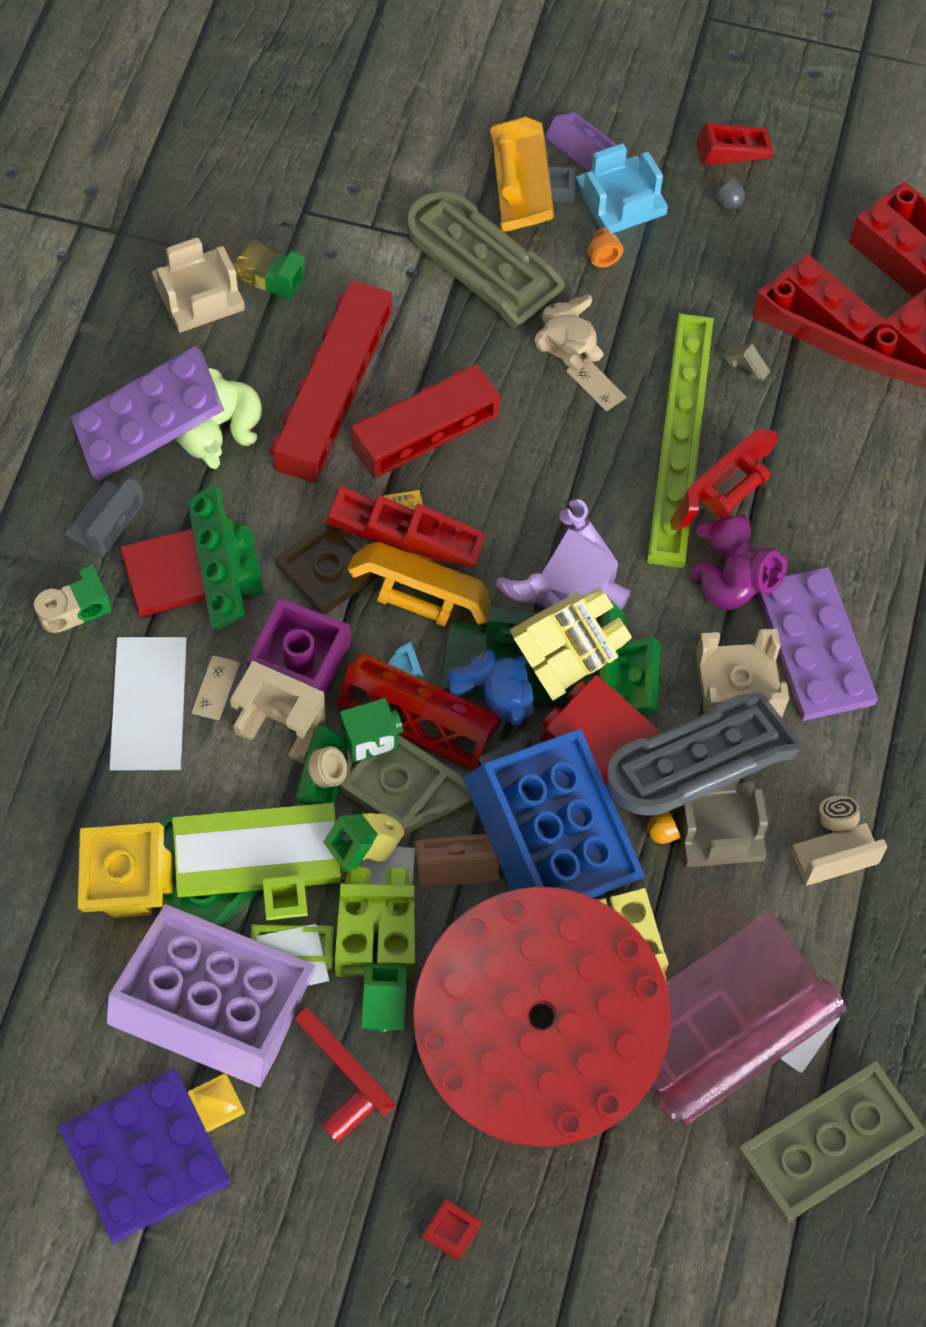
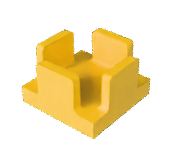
M157 822L80 828L78 909L82 912L103 911L113 918L150 916L152 915V907H162L163 893H173L174 865L173 853L164 847V826Z

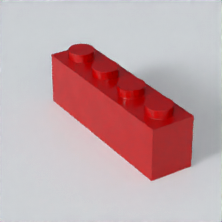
M477 364L466 370L460 369L454 372L448 379L436 385H428L418 394L404 401L394 402L387 410L373 417L368 416L361 419L355 426L351 427L352 448L373 478L376 479L499 416L500 394Z

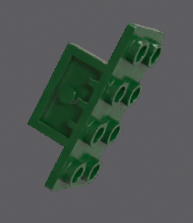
M490 607L488 625L452 621L449 626L442 689L450 692V681L447 678L449 669L470 665L472 659L479 653L492 651L495 653L497 660L505 657L515 658L523 656L524 654L513 638L510 629L538 614V612ZM528 660L526 663L528 682L531 683L534 701L532 703L566 707L571 702L566 697L580 681L588 684L596 675L599 676V669L584 676L566 688V693L553 701ZM475 686L471 691L463 694L485 697L481 686Z

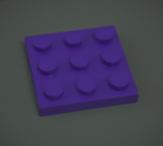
M176 1069L58 1126L112 1244L231 1185L230 1179Z

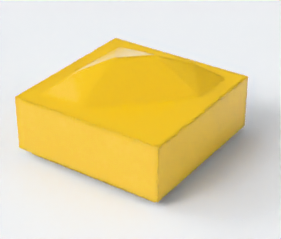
M226 1073L187 1092L206 1132L245 1114L244 1108Z

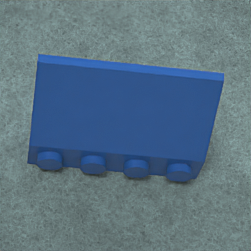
M581 729L487 762L463 777L511 891L532 887H552L597 898L645 877Z

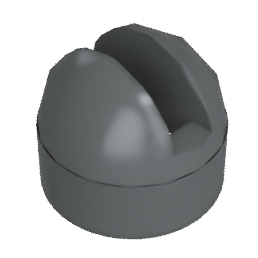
M732 179L717 191L715 199L724 208L734 210L743 204L745 191L736 179Z

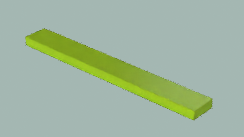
M678 313L647 563L678 568H684L690 525L675 531L671 530L670 520L687 490L695 482L714 318Z

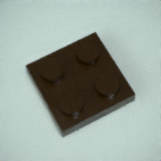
M324 523L275 557L277 568L311 606L323 615L380 577V575L372 572L355 578L351 576L348 566L353 555L363 547L349 532Z

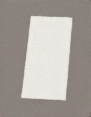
M117 637L110 770H181L186 637Z

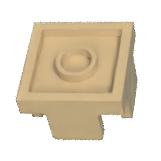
M199 238L179 243L166 249L168 265L151 271L153 282L178 333L245 310L244 300L237 287L235 268L223 246L203 253L202 243Z

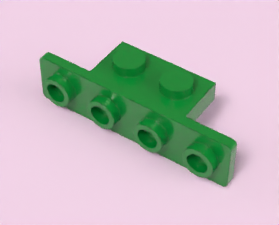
M212 484L189 498L188 507L211 628L219 631L244 616L245 612L241 594L253 599L264 593L261 581V568L257 561L254 546L255 538L251 528L226 517L221 489L219 486Z
M611 600L613 608L603 613V616L600 618V627L602 628L620 617L627 628V615ZM655 637L626 642L622 647L615 650L618 658L610 663L607 662L600 668V678L641 715L657 713L661 643Z

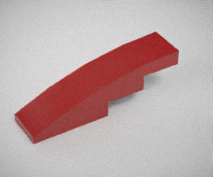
M341 485L335 494L325 520L327 524L374 542H381L402 551L430 559L472 568L477 563L486 537V533L419 503L412 509L380 494L376 500L370 499Z

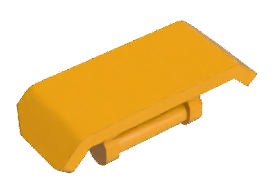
M522 117L493 125L490 133L494 145L501 230L506 232L553 219V202L542 123L528 117Z
M381 542L366 545L354 554L351 559L348 571L353 578L368 572L385 577L377 602L385 605L390 603L435 620L436 624L444 627L454 604L470 609L478 625L488 622L489 609L492 607L490 595L485 584L479 579ZM394 581L444 599V603L441 607L393 589Z

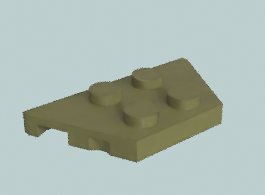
M398 735V749L354 763L347 748V775L343 783L340 784V792L371 813L386 814L396 819L402 825L404 835L473 803L462 776L400 735Z

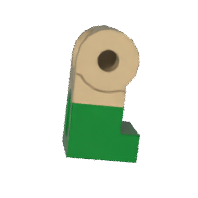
M93 565L79 570L81 580L67 585L60 590H44L36 597L34 607L43 629L48 632L58 633L112 612L108 596Z

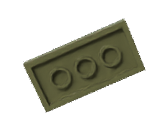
M875 1061L739 1146L737 1153L787 1224L924 1136L926 1129L878 1062Z

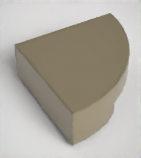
M753 344L730 346L722 354L733 368L739 365L751 373L748 377L752 379L764 380L770 373V370Z

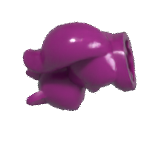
M746 515L727 516L726 518L718 519L713 524L705 523L695 527L696 533L708 540V544L716 554L726 557L723 571L719 566L710 562H700L691 570L692 580L695 583L701 581L702 592L710 604L724 610H734L747 603L756 593L767 594L773 592L783 581L787 570V559L781 556L776 549L763 547L757 550L749 543L751 528Z

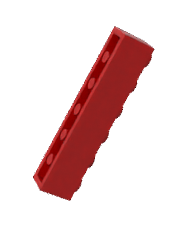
M351 280L346 293L341 292L339 294L335 307L336 315L333 320L329 319L326 322L321 348L316 347L310 359L311 370L308 376L303 375L297 388L298 398L295 405L290 404L287 407L283 421L284 429L281 434H275L270 447V454L274 455L275 471L313 483H317L392 314V292Z

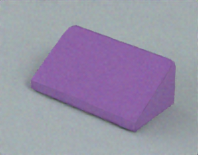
M575 112L555 116L546 134V138L589 172L592 168L594 153L617 145Z

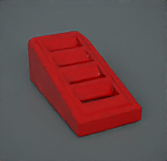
M704 123L696 140L703 165L770 159L774 155L767 128ZM752 140H755L757 146L752 145Z

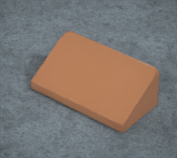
M487 834L415 841L419 886L422 888L496 882L499 880V862Z

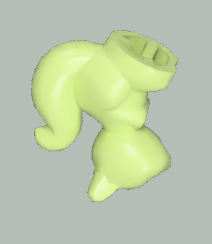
M208 368L225 411L176 438V441L191 456L202 458L210 468L217 469L220 465L218 456L222 454L221 446L223 442L222 433L218 425L231 419L230 429L235 441L243 446L252 445L257 440V434L250 430L259 422L262 415V406L257 392L251 386L242 382L227 381L223 379L218 370Z

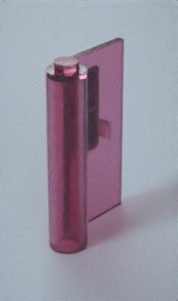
M771 909L666 981L671 1008L670 1035L664 1061L652 1084L662 1099L658 1103L661 1111L671 1124L674 1125L676 1122H679L682 1126L686 1127L847 1011L840 994L825 978H817Z

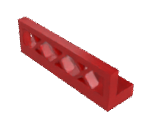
M362 653L348 667L336 704L337 707L343 710L363 705L350 699L353 685L366 690L371 702L380 700V697L382 699L385 698L387 704L394 703L400 706L406 719L401 720L403 733L398 735L472 770L480 766L478 758L484 753L488 740L497 731L501 718L497 717L493 712L365 653ZM428 719L435 722L441 735L432 737L425 734L419 721ZM463 735L477 742L473 755L460 750L454 738Z

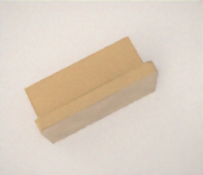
M863 823L847 831L833 832L793 844L791 853L805 886L879 864L887 849V844L884 839L874 841L867 823Z

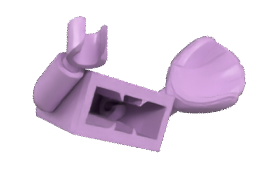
M579 499L569 502L570 507L574 510V516L569 509H564L560 512L559 518L561 522L567 525L574 524V531L571 529L567 530L542 574H531L524 581L509 580L503 577L496 580V586L511 600L522 604H538L544 610L568 598L570 594L577 590L582 596L599 587L604 590L608 599L612 600L622 610L631 590L614 583L618 562L590 520H584L588 509L586 504Z

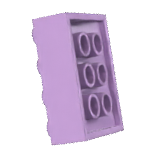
M165 904L109 994L107 1024L260 1087L278 1055L315 970V965Z

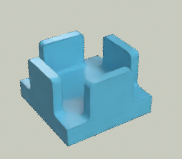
M624 144L594 153L591 171L575 178V187L600 228H607L611 234L666 215L668 208L660 192L663 175L648 151L641 153L640 159L638 156L626 159L627 148Z

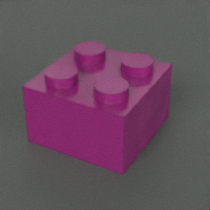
M279 598L246 660L247 669L252 661L323 691L325 700L351 648L350 625Z

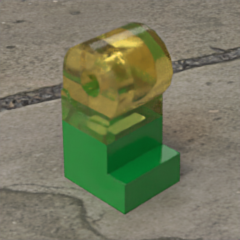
M249 241L245 244L233 264L236 275L242 280L290 301L305 278L303 255L290 251L287 256L270 250L265 245L255 241Z

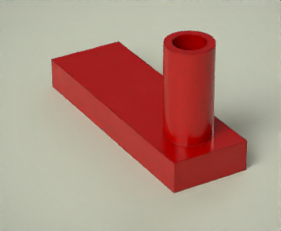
M307 1007L294 1018L309 1037L358 1089L321 1124L337 1143L375 1108L385 1117L396 1106L390 1096Z

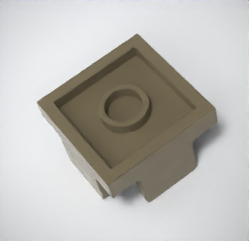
M739 780L676 808L686 868L765 861L767 853L764 834L768 826V819L762 788L755 789L754 782L738 783Z

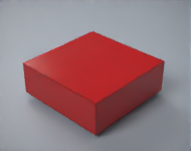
M445 1198L422 1234V1239L459 1262L481 1227L482 1221Z

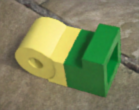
M368 813L339 816L323 843L344 871L356 870L362 860L371 859L377 862L388 860L403 837L404 829L396 819L386 814ZM344 831L347 832L346 835L341 836Z

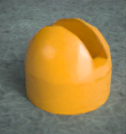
M669 811L650 818L647 824V832L654 842L666 844L680 838L677 826Z

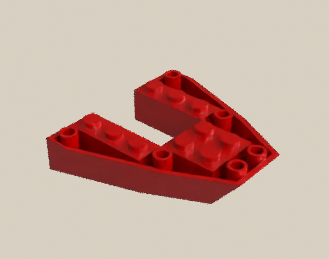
M903 181L856 217L849 243L914 297L885 320L807 254L758 291L752 317L851 364L926 389V198L906 181Z

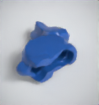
M484 651L475 656L470 665L448 670L447 678L450 681V693L461 696L471 691L475 686H481L487 708L497 717L508 719L513 726L520 725L525 718L534 714L532 701H534L531 683L528 682L525 655L515 658L505 657L497 660L494 652Z

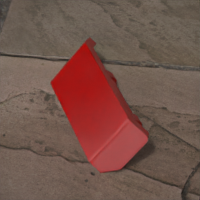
M760 429L753 431L694 482L671 517V530L678 531L690 525L702 502L708 505L715 515L720 518H726L733 511V507L758 485H763L770 478V473L757 460L771 453L777 443V432ZM739 469L747 474L727 494L722 495L716 491Z

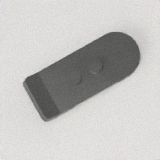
M761 693L742 694L717 704L715 709L648 739L640 738L618 749L608 765L607 787L614 801L627 811L639 815H659L776 762L792 760L796 757L802 745L764 695Z

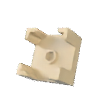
M778 629L759 630L754 644L718 646L720 633L718 632L701 633L696 651V661L704 713L715 709L717 704L735 696L761 693L768 699L782 718L789 700L787 682H782L781 684L779 682L776 658L780 649Z
M254 661L251 662L230 699L231 707L238 709L240 706L243 708L234 725L236 735L247 740H253L265 718H272L296 731L298 737L288 755L290 759L304 765L314 728L319 726L326 727L323 691Z

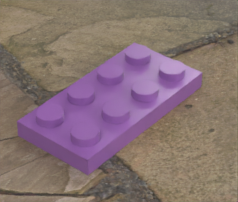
M194 346L71 416L91 475L100 481L225 411L203 353Z
M829 567L785 576L781 584L773 592L767 594L757 593L769 629H778L780 639L778 655L802 721L876 704L878 700L876 691Z

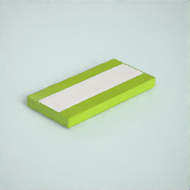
M334 803L172 817L178 898L263 890L262 879L302 874L304 875L305 886L341 883L340 865L323 843L336 822Z

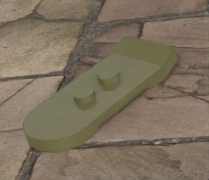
M445 191L433 192L422 196L411 206L408 213V233L412 242L494 308L512 328L520 327L563 291L565 287L564 281L546 261L533 251H527L480 214L477 207L463 196Z

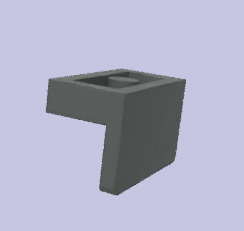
M129 477L121 487L110 481L104 482L66 531V539L103 558L144 505L141 484Z

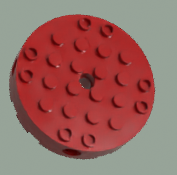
M532 887L501 893L486 899L461 915L447 928L427 957L420 974L414 1002V1030L419 1055L428 1077L443 1100L459 1116L482 1132L514 1144L536 1147L560 1146L583 1141L600 1134L627 1116L649 1091L659 1073L665 1058L671 1027V1008L665 978L656 956L639 931L627 919L604 903L578 892L552 887ZM535 1006H546L553 1012L554 1020L551 1026L545 1029H538L531 1024L529 1013Z

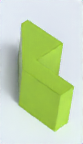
M303 874L262 879L266 920L308 916Z

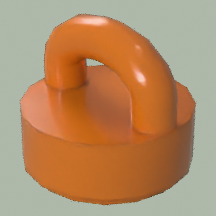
M602 227L594 234L587 248V255L595 267L603 268L616 263L622 256L624 249L619 238L615 234H611L607 228Z

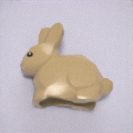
M591 295L576 297L568 303H555L546 307L541 315L545 324L544 328L539 330L534 339L536 347L540 351H547L563 359L565 365L577 371L584 368L589 362L599 361L604 355L603 351L597 346V335L591 322L578 317L580 313L591 305Z

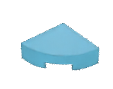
M411 642L398 648L388 664L423 680V673Z

